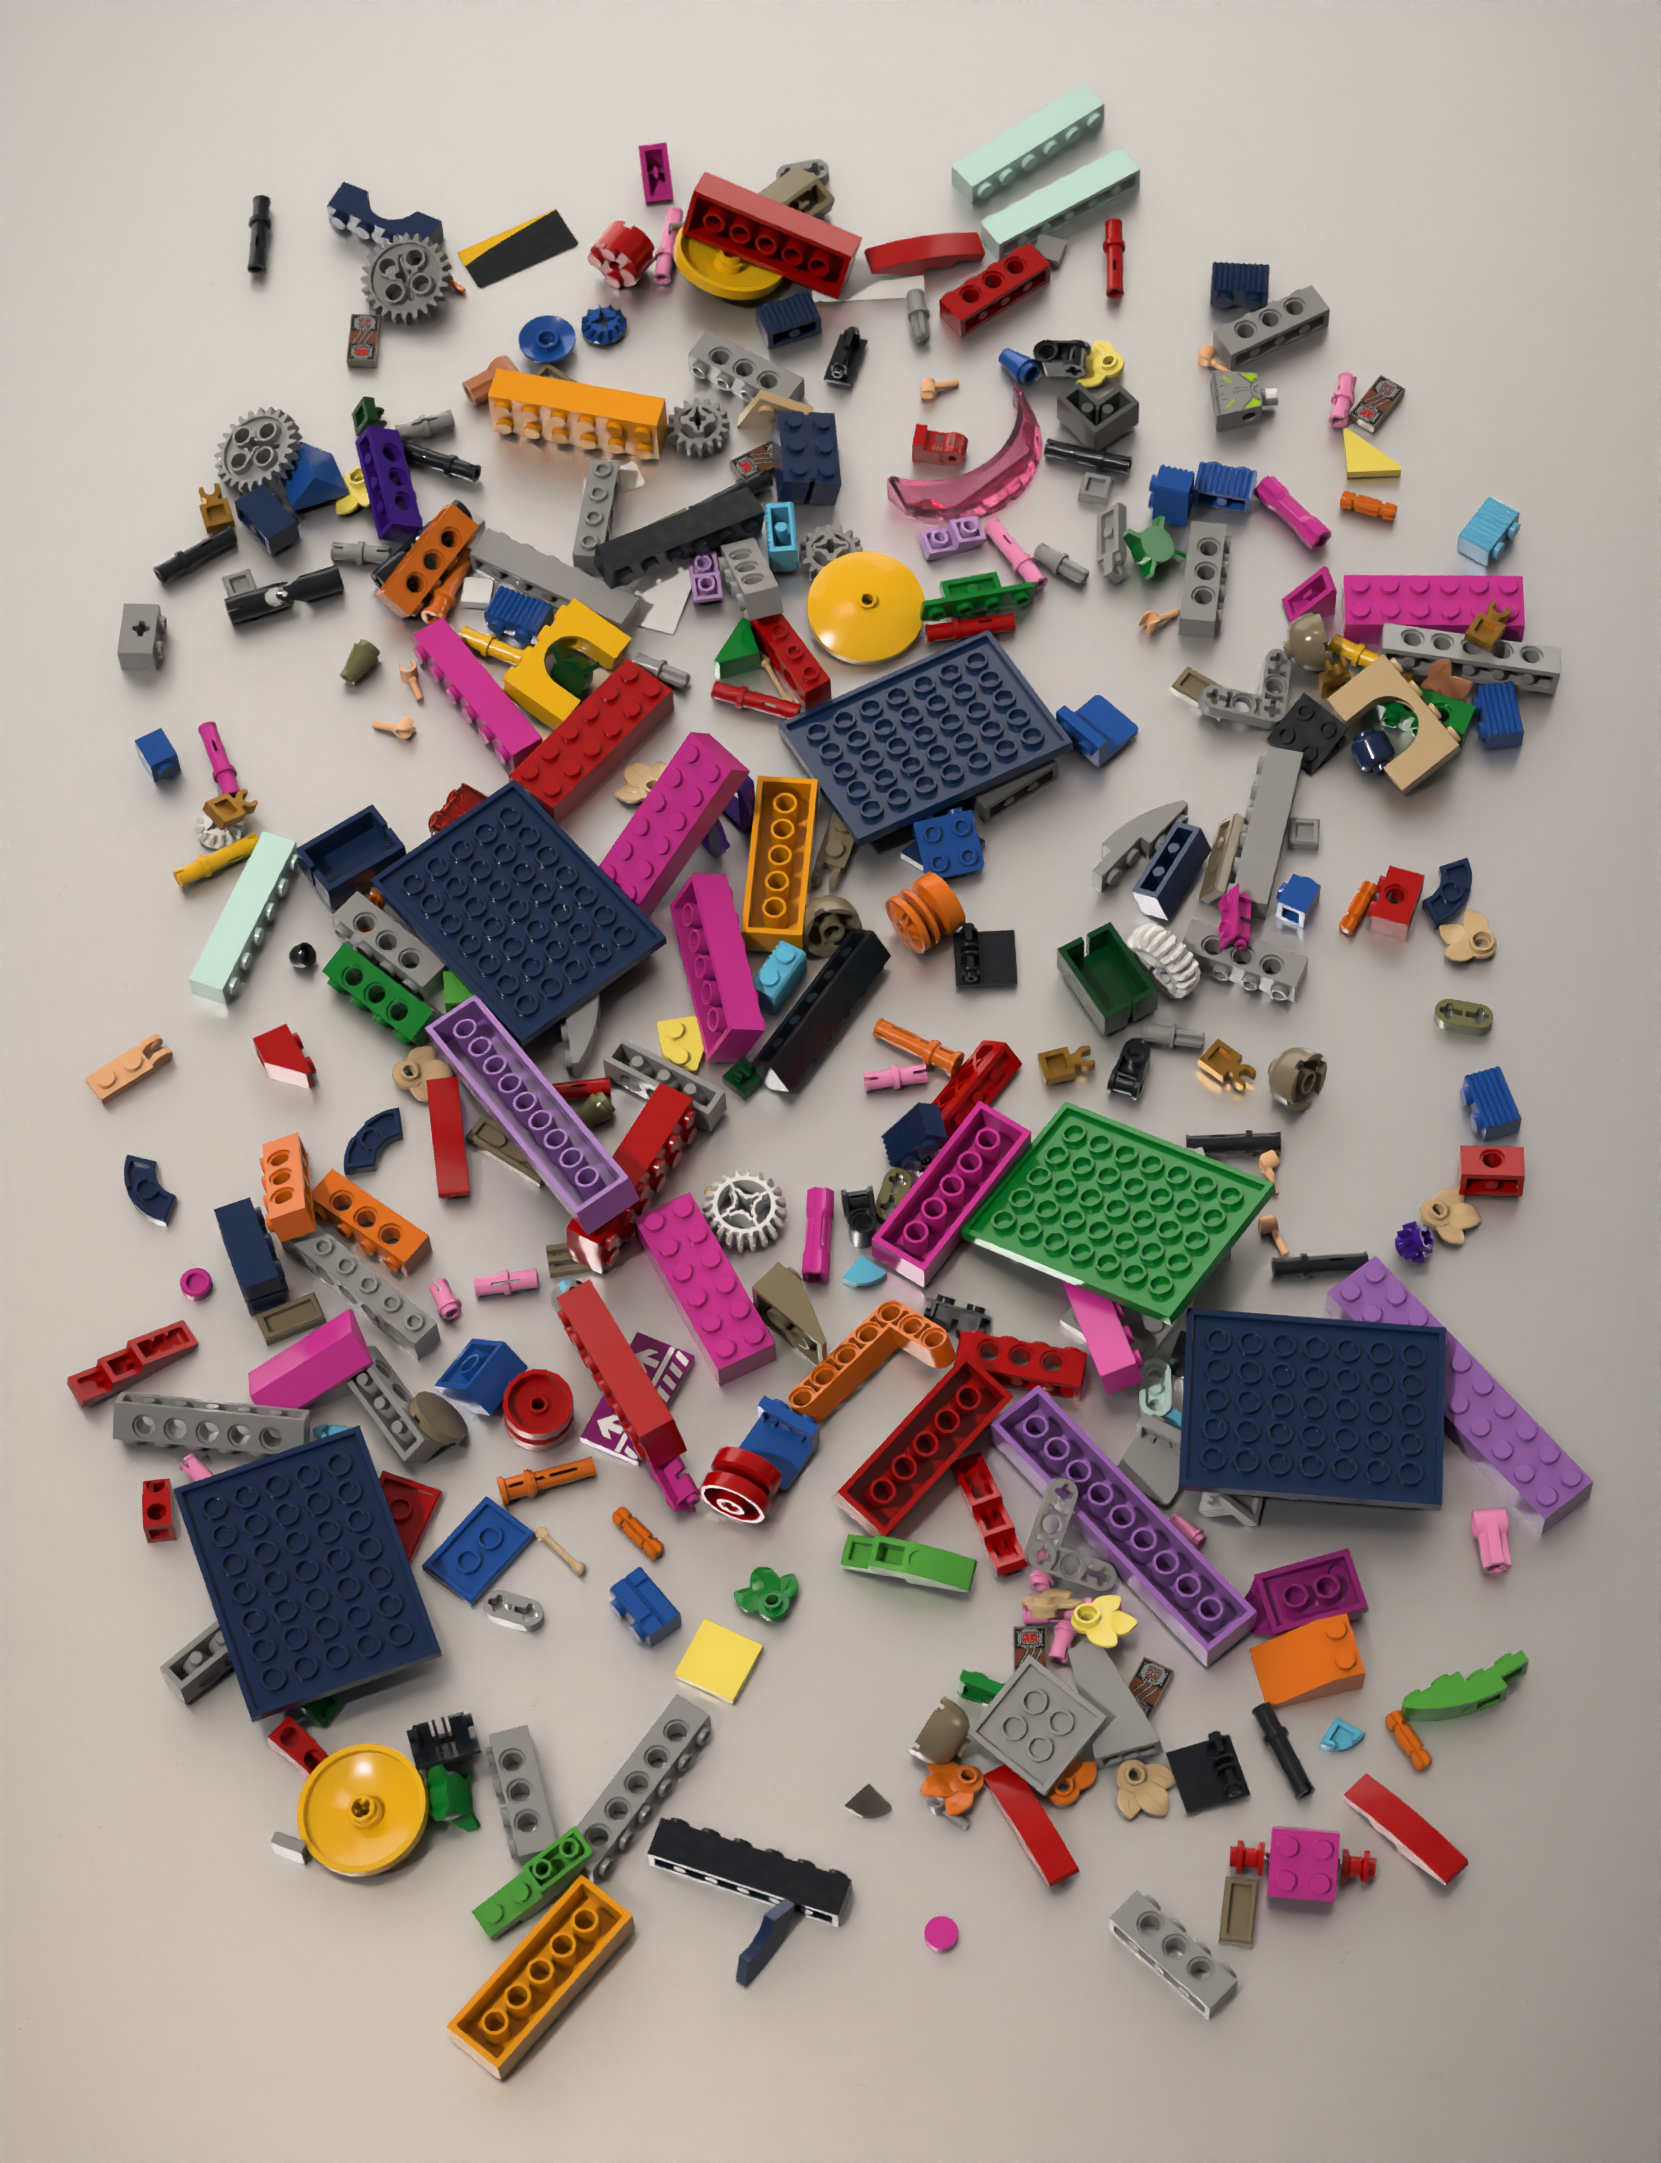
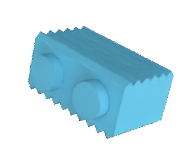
M1488 496L1484 504L1481 505V508L1478 509L1469 523L1466 524V527L1460 532L1457 551L1459 553L1462 552L1463 555H1467L1478 563H1482L1483 566H1487L1493 558L1497 560L1504 551L1506 540L1508 538L1514 539L1519 532L1521 526L1518 523L1520 512Z
M792 502L766 504L764 509L769 568L772 572L799 569L794 504Z
M783 940L779 941V945L775 946L776 950H772L769 959H766V963L762 964L763 968H760L759 973H756V977L753 978L754 988L759 995V1008L771 1015H776L807 971L806 953Z

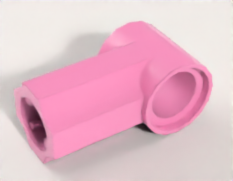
M1505 1507L1472 1510L1471 1526L1473 1537L1475 1540H1478L1482 1571L1489 1574H1501L1506 1570H1510L1511 1559L1507 1541L1508 1518Z

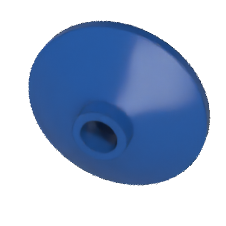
M546 315L536 317L527 322L519 334V347L522 353L528 359L543 364L555 363L566 358L572 352L576 343L575 331L571 324L557 316Z

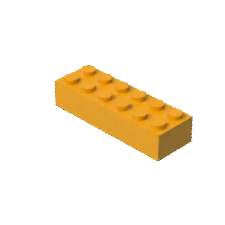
M498 368L488 393L492 430L503 434L511 433L526 436L530 439H544L558 444H571L582 446L586 449H599L610 451L614 454H627L638 456L641 459L660 460L668 435L665 398Z
M757 776L741 936L746 944L745 951L772 952V950H776L775 946L779 945L781 940L804 951L803 926L805 908L809 903L819 802L818 779Z
M581 1874L446 2026L450 2040L502 2081L635 1929L633 1915Z

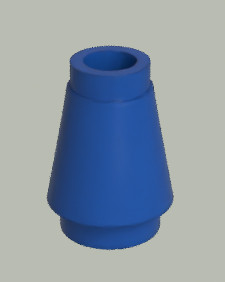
M1010 348L1004 349L999 355V362L1019 384L1031 385L1037 380L1040 374V367L1035 359Z

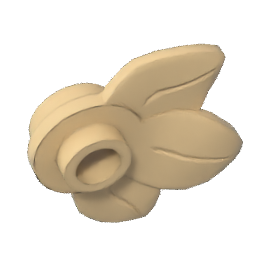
M661 761L656 762L650 768L642 763L628 765L624 770L627 784L619 788L615 792V796L619 800L630 804L643 801L667 765Z
M1466 909L1462 924L1439 926L1441 939L1448 945L1444 956L1450 960L1465 962L1472 958L1487 959L1496 951L1497 941L1493 934L1489 932L1488 921L1474 910ZM1478 944H1483V945H1485L1486 947L1480 948V947H1478V946H1476V945H1478Z
M421 1046L411 1050L406 1060H402L394 1066L392 1078L400 1089L410 1090L416 1099L428 1102L426 1080L453 1077L454 1072L445 1062L435 1060L436 1050L434 1047ZM403 1071H408L413 1075L407 1076Z
M1455 1188L1441 1190L1435 1199L1426 1200L1420 1208L1421 1222L1429 1229L1437 1230L1439 1236L1444 1241L1457 1245L1464 1243L1463 1230L1474 1228L1480 1224L1482 1219L1474 1207L1464 1203L1465 1195H1459V1189Z
M1049 1588L1042 1594H1029L1021 1597V1604L1026 1605L1031 1610V1617L1043 1619L1056 1617L1057 1609L1076 1608L1084 1603L1083 1600L1071 1598V1591L1064 1588Z
M1134 1759L1126 1760L1120 1764L1116 1771V1781L1120 1787L1116 1800L1120 1811L1128 1819L1133 1818L1140 1808L1152 1815H1167L1169 1800L1165 1789L1171 1788L1176 1784L1171 1770L1158 1763L1144 1765L1142 1762ZM1130 1770L1138 1774V1781H1133L1129 1778Z

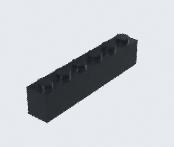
M745 487L597 545L593 565L610 589L621 585L626 586L646 575H654L661 569L672 565H679L684 560L697 555L702 556L721 545L733 543L735 540L745 536L755 535L762 530L765 510L750 489Z
M851 929L750 1065L769 1089L790 1092L798 1084L801 1076L816 1060V1056L825 1044L831 1040L833 1033L842 1021L849 1016L851 1009L860 997L866 993L867 988L875 977L883 970L891 954L874 931Z
M661 1817L647 1852L650 1866L772 1906H776L782 1900L788 1899L795 1904L794 1913L836 1927L840 1926L852 1893V1879H849L841 1871L830 1869L827 1872L816 1868L815 1864L804 1859L794 1861L785 1858L781 1852L774 1849H765L763 1851L754 1848L751 1843L740 1838L729 1840L721 1837V1834L713 1829L703 1828L699 1830L690 1827L686 1821L679 1818L668 1820Z

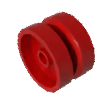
M531 1369L520 1373L509 1382L503 1394L504 1425L509 1437L517 1445L530 1451H546L557 1447L568 1438L574 1421L573 1395L568 1383L560 1375L545 1369Z
M730 1446L719 1448L711 1464L712 1472H708L699 1489L700 1496L712 1508L730 1518L748 1523L762 1522L771 1505L769 1498L774 1497L782 1482L781 1473L773 1464L753 1452Z

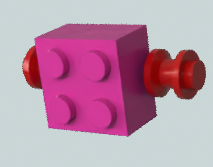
M1271 1825L1269 1853L1266 1852V1856H1264L1265 1842H1259L1256 1848H1247L1243 1840H1238L1237 1847H1230L1229 1866L1236 1867L1235 1874H1241L1244 1868H1254L1257 1876H1263L1265 1863V1866H1268L1267 1896L1335 1902L1337 1872H1340V1883H1346L1350 1876L1360 1877L1362 1884L1368 1885L1369 1878L1375 1879L1376 1858H1370V1851L1365 1850L1361 1857L1350 1856L1348 1849H1342L1340 1862L1338 1858L1339 1831Z

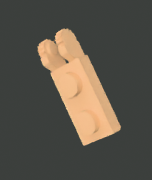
M153 1034L149 1038L144 1039L139 1047L135 1046L85 1078L86 1083L103 1105L155 1073V1070L172 1059L173 1052L167 1047L154 1053L149 1060L146 1058L147 1055L162 1045L163 1039L159 1034Z

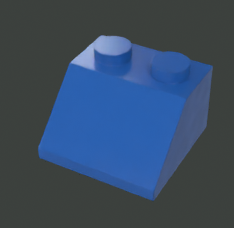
M472 1338L434 1387L472 1413L491 1415L502 1406L503 1394L509 1382L520 1373L525 1372L528 1366L505 1342Z

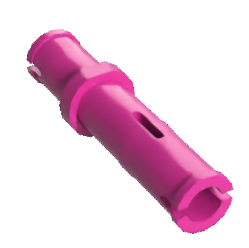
M205 722L199 726L198 732L201 735L214 770L212 772L213 779L219 784L222 794L228 792L232 798H235L237 792L240 791L235 778L237 776L236 769L229 762L216 723Z

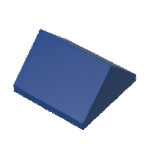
M299 441L303 447L295 451L300 456V459L292 460L291 464L295 467L294 470L287 469L285 471L287 479L279 477L292 510L296 511L348 495L347 487L333 454Z

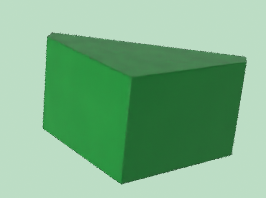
M744 617L741 618L714 660L715 677L718 679L760 669L759 650L748 619Z

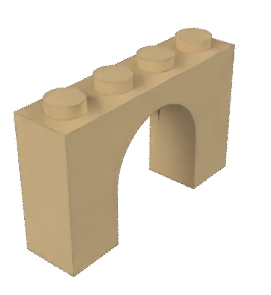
M1382 654L1331 695L1327 701L1348 727L1375 706L1386 702L1403 704L1415 713L1418 718V733L1415 740L1405 751L1383 767L1387 776L1405 796L1461 751L1458 744L1461 738L1451 726L1445 728L1439 721L1442 715L1432 703L1426 705L1420 698L1423 692L1413 680L1408 683L1401 674L1404 672V669L1394 657L1389 660Z

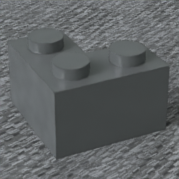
M1078 382L1057 397V418L1088 448L1100 450L1138 424L1139 402L1121 385L1098 400Z

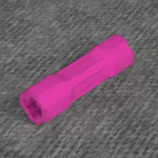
M1267 476L1260 481L1254 490V495L1268 509L1273 510L1296 532L1297 537L1311 550L1318 551L1324 547L1331 538V531L1318 518L1313 517L1289 494L1288 489L1274 476Z
M813 1187L807 1190V1223L805 1251L802 1261V1280L808 1283L822 1284L829 1281V1248L834 1191L826 1187Z

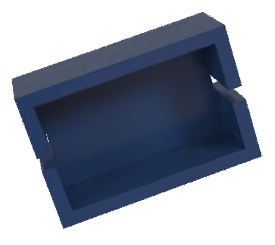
M778 410L771 430L778 502L804 503L810 482H814L809 496V504L835 505L842 485L835 413L809 412L807 417L801 411Z
M372 804L298 847L296 854L300 869L314 887L316 886L317 892L329 908L333 910L345 903L357 891L362 893L371 887L370 879L405 856L406 849L391 827L388 828L387 822Z
M249 1197L214 1209L221 1237L250 1317L286 1303L284 1293L288 1292L289 1289L285 1280V1274L281 1262L276 1256V1250L271 1235L265 1226L266 1223L260 1206L254 1208Z

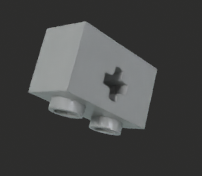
M124 603L117 650L121 669L157 670L158 658L162 659L164 652L161 634H166L167 618L162 616L159 604Z

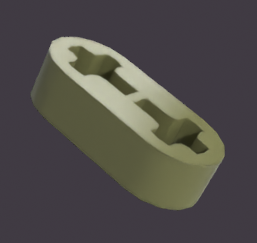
M1444 999L1435 1007L1434 1022L1443 1030L1482 1036L1487 1034L1492 1028L1493 1013L1490 1008L1482 1004ZM1446 1011H1452L1451 1019L1444 1018ZM1476 1016L1483 1017L1481 1024L1475 1023Z
M902 1168L891 1169L884 1177L875 1205L876 1219L881 1225L889 1217L885 1215L884 1210L889 1208L890 1202L894 1203L895 1210L912 1188L911 1175ZM897 1180H902L903 1185H900L898 1192L894 1193L893 1184Z

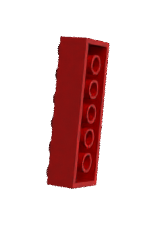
M704 172L693 190L681 233L836 299H839L849 281L862 237L708 172Z
M627 658L508 776L509 782L515 779L559 825L674 710L673 690Z
M663 1083L658 1085L612 1156L631 1180L640 1200L588 1236L572 1218L566 1227L569 1257L573 1258L574 1261L585 1264L600 1274H603L607 1265L612 1266L615 1263L622 1242L624 1240L628 1241L634 1232L633 1218L648 1211L651 1197L655 1191H661L666 1181L667 1172L671 1167L675 1168L682 1155L681 1150L686 1143L690 1144L696 1135V1112L694 1111L692 1097Z
M589 1279L558 1296L556 1299L561 1310L556 1313L565 1327L564 1330L568 1338L578 1349L577 1352L585 1367L591 1371L593 1380L598 1389L604 1393L611 1411L617 1415L623 1431L628 1438L630 1437L641 1461L648 1459L652 1468L656 1469L688 1451L672 1415L591 1280Z
M965 1353L836 1492L832 1499L873 1538L875 1535L886 1536L1014 1396L970 1355Z

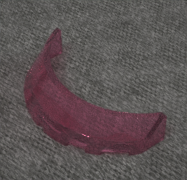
M1017 383L1013 386V406L1017 409L1014 428L1005 445L994 457L973 471L944 480L917 481L891 476L887 479L888 499L908 517L918 520L919 517L943 520L945 523H949L951 519L972 516L983 518L1005 508L1009 501L1017 499L1032 481V476L1040 463L1042 449L1039 422L1019 384Z

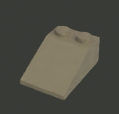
M777 1262L752 1286L753 1304L765 1325L817 1367L827 1357L826 1339L800 1275L793 1268H785L780 1262Z

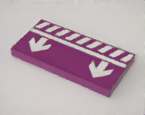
M637 1332L630 1347L669 1410L695 1362V1356ZM603 1394L580 1437L581 1442L639 1466L641 1459L633 1447V1442L630 1437L626 1436L617 1415L613 1414Z

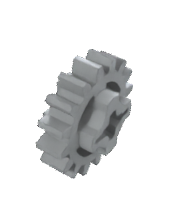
M694 398V404H689L685 400L683 401L684 408L674 407V415L668 416L667 432L670 435V443H677V451L680 452L683 449H687L688 456H691L694 451H698L699 457H702L703 451L707 450L710 454H714V446L722 448L723 440L729 439L730 422L727 419L726 410L720 411L719 403L710 406V399H706L704 403H699L698 398ZM697 424L700 425V430H697Z
M827 524L825 531L816 527L815 535L806 534V541H801L799 560L802 562L803 572L809 571V578L813 579L831 561L849 553L863 552V548L860 547L859 537L853 538L852 530L843 533L841 525L836 530H832L831 525Z

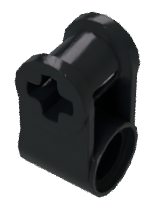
M1047 339L1035 345L1033 355L1044 376L1082 378L1087 374L1085 364L1087 356L1091 354L1092 349L1090 344L1082 340Z
M1131 1038L1126 1041L1117 1064L1111 1072L1107 1092H1120L1131 1096L1134 1101L1139 1099L1145 1077L1150 1068L1151 1049L1146 1040ZM1139 1054L1143 1058L1136 1060L1130 1058V1056Z
M872 1185L867 1186L865 1190L847 1192L846 1189L841 1190L844 1217H846L850 1242L858 1248L871 1247L872 1238L877 1233L876 1207ZM859 1227H867L868 1229H866V1230H858L857 1228H859Z

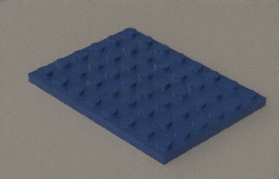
M989 629L778 723L779 733L811 779H818V789L858 847L1074 750L1072 740Z
M515 779L370 879L371 887L467 990L482 1000L521 1047L525 1046L667 943L666 936Z
M1187 1308L1178 1490L1441 1510L1443 1495L1446 1327Z
M360 1425L173 1489L252 1723L442 1656Z

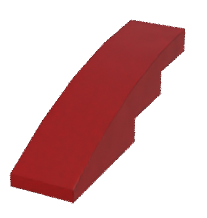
M978 232L925 235L897 240L867 248L864 254L871 274L923 275L926 268H953L956 261H982L985 251Z
M454 1076L426 1080L439 1199L470 1195L458 1078Z
M181 1320L127 1341L125 1349L98 1359L95 1367L69 1376L67 1386L81 1408H84L157 1373L196 1349L199 1343L185 1321Z
M978 1452L955 1460L950 1465L997 1576L999 1577L1028 1567L1024 1551L1016 1537L1015 1527L1003 1505L1002 1495L981 1453Z
M1005 1764L984 1774V1785L999 1804L1001 1813L1016 1833L1020 1846L1049 1887L1079 1873V1868L1026 1781Z
M1367 1773L1343 1794L1345 1802L1368 1818L1373 1829L1396 1844L1400 1854L1445 1886L1469 1864L1468 1859L1443 1835Z

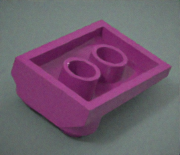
M1349 1548L1255 1574L1252 1586L1244 1597L1257 1611L1256 1625L1252 1629L1253 1634L1269 1635L1272 1637L1285 1634L1315 1620L1347 1613L1349 1621H1354L1362 1613L1368 1612V1605Z

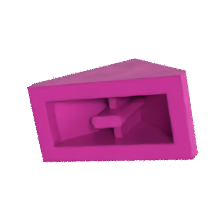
M662 142L638 146L645 201L654 202L674 199L667 143Z
M1323 566L1282 599L1290 622L1303 614L1316 610L1318 614L1320 613L1321 618L1335 614L1337 590L1328 567Z

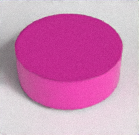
M190 1269L180 1279L182 1293L191 1301L204 1300L212 1292L213 1283L211 1276L204 1269Z
M938 1916L927 1923L924 1935L925 1942L930 1949L943 1953L955 1947L958 1942V1928L952 1919Z

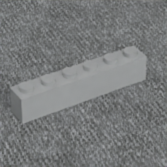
M488 528L470 553L473 571L494 579V581L526 596L529 595L531 598L541 602L550 603L556 610L563 604L568 606L572 599L575 598L625 634H628L641 614L639 598L628 590L623 591L618 588L610 589L604 579H597L586 574L581 568L571 567L562 563L555 556H547L536 551L531 545L521 544L503 532H495Z
M1268 746L1265 757L1260 756L1258 760L1256 774L1261 776L1259 782L1254 781L1252 785L1250 799L1254 800L1253 807H1247L1244 824L1248 825L1247 832H1241L1238 850H1242L1241 858L1235 857L1232 875L1236 876L1235 883L1229 882L1227 888L1228 893L1236 884H1239V893L1245 892L1249 895V898L1252 900V918L1266 920L1302 770V752Z

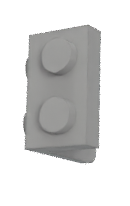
M1142 1412L1137 1420L1136 1436L1117 1467L1147 1498L1163 1506H1169L1179 1491L1181 1429L1179 1430L1169 1425L1164 1418L1158 1415H1149Z

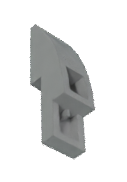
M1183 800L1152 809L1114 832L1102 843V861L1092 870V886L1102 892L1108 885H1114L1120 878L1124 868L1127 865L1132 866L1138 860L1140 854L1150 859L1157 852L1175 821L1187 824L1189 819L1187 817L1188 803Z
M599 992L566 1015V1022L560 1023L562 1041L569 1040L570 1049H564L566 1068H573L574 1079L582 1076L592 1057L598 1039L601 1014Z

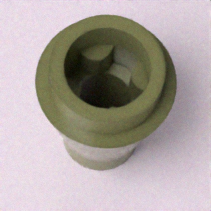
M361 639L358 644L355 643L340 676L346 682L355 685L357 680L379 661L377 657L380 651L370 642Z
M599 1091L597 1094L594 1095L592 1093L578 1109L576 1115L589 1129L611 1118L610 1114L615 1111V1108L608 1098Z

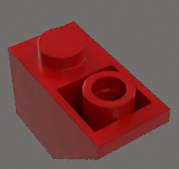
M287 1024L253 1038L256 1054L269 1078L308 1089L315 1087L313 1074L317 1073L310 1056L304 1058L301 1052L304 1049L302 1041L297 1032L291 1033Z

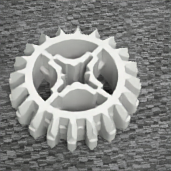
M1153 923L1143 924L1125 942L1156 989L1163 996L1168 995L1172 999H1182L1200 981L1201 971L1198 968V962L1193 959V953L1189 952L1186 944H1182L1178 937L1171 934L1170 930H1164L1162 926H1156Z
M735 1169L733 1178L730 1179L727 1175L723 1174L721 1177L722 1184L714 1181L712 1184L713 1191H707L705 1194L706 1202L702 1204V1211L705 1213L703 1216L713 1234H715L718 1243L726 1240L725 1246L728 1250L734 1244L738 1245L740 1253L744 1250V1246H750L751 1251L754 1252L757 1243L766 1248L768 1245L767 1238L776 1240L778 1237L776 1230L782 1231L784 1228V1221L782 1220L787 1218V1210L784 1209L786 1207V1199L781 1197L782 1190L780 1186L774 1187L772 1177L763 1181L764 1176L761 1171L755 1177H752L749 1169L745 1172V1176H740L739 1172ZM728 1198H731L732 1205L726 1209V1213L720 1215L719 1210L722 1204ZM769 1206L770 1212L767 1218L759 1224L758 1215L763 1213V1209Z

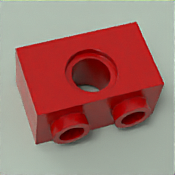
M1389 865L1386 877L1380 876L1376 887V893L1379 894L1378 900H1372L1368 909L1367 918L1372 919L1370 931L1406 941L1423 891L1425 875ZM1390 901H1397L1399 904H1392Z
M1460 1145L1458 1160L1459 1195L1522 1197L1525 1180L1524 1147Z

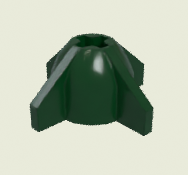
M558 642L550 647L557 661L551 669L550 678L581 700V705L589 697V687L593 680V671L598 669L600 664L599 662L590 663L586 658L575 655Z

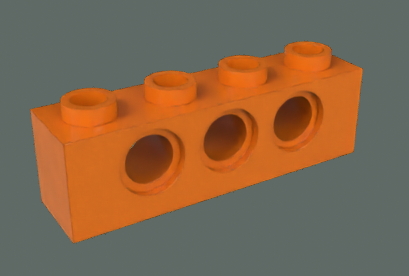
M453 503L443 506L375 597L401 619L417 615L425 604L422 601L428 592L431 594L441 584L442 580L439 577L445 570L450 571L459 560L456 555L462 547L466 549L476 538L474 532L479 525ZM443 533L449 535L451 539L449 548L442 543L441 537ZM426 555L433 559L434 567L432 570H429L424 564ZM409 578L416 582L417 589L415 593L411 592L407 587V580Z
M298 1132L262 1144L263 1157L259 1160L265 1175L261 1177V1181L266 1195H263V1201L268 1214H265V1221L271 1233L275 1231L280 1243L316 1231L309 1155Z
M331 1169L312 1190L315 1217L321 1222L328 1221L334 1225L335 1230L346 1239L351 1237L357 1241L360 1248L371 1256L376 1254L383 1259V1263L393 1272L400 1271L408 1277L432 1250L428 1234L335 1170ZM341 1206H350L347 1210H338ZM367 1222L374 1223L371 1227H361ZM390 1239L398 1240L394 1244H386Z

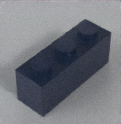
M1175 821L1131 891L1143 914L1165 920L1170 918L1212 850L1200 827Z

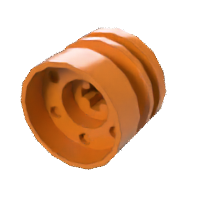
M928 872L911 884V891L903 889L897 896H893L885 902L886 911L894 929L911 949L920 954L927 951L931 945L937 944L940 941V934L948 936L966 923V916L957 896L949 885L933 872Z

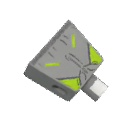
M1211 371L1210 393L1216 432L1258 424L1262 420V406L1278 405L1277 388L1260 389L1258 374L1253 372Z

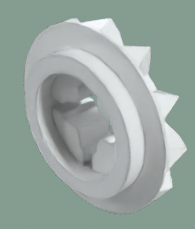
M204 812L201 817L197 818L195 830L202 844L213 849H221L241 838L244 831V823L241 821L226 828V832H224V830L215 828L213 821Z

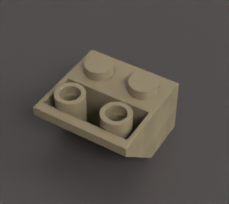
M795 166L758 193L817 219L829 213L835 201L818 177L799 166Z

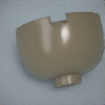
M1317 610L1312 611L1292 621L1287 630V641L1282 642L1286 658H1293L1298 667L1310 672L1325 670L1323 664L1326 660H1329L1330 664L1334 665L1332 651L1326 652L1329 650V638L1320 613L1318 614Z
M835 895L821 896L814 899L805 908L803 941L809 948V951L815 955L831 957L852 928L862 929L856 909L844 898Z
M1290 1048L1270 1063L1268 1068L1270 1092L1279 1103L1295 1111H1304L1310 1107L1312 1103L1306 1102V1100L1313 1091L1319 1095L1326 1078L1327 1063L1321 1060L1324 1057L1322 1054L1307 1048Z
M945 1696L939 1702L945 1706L942 1710L938 1707L937 1710H934L915 1743L920 1745L919 1749L913 1746L909 1751L910 1754L928 1764L942 1765L948 1763L955 1755L961 1758L971 1743V1740L966 1738L970 1728L966 1713L961 1707Z

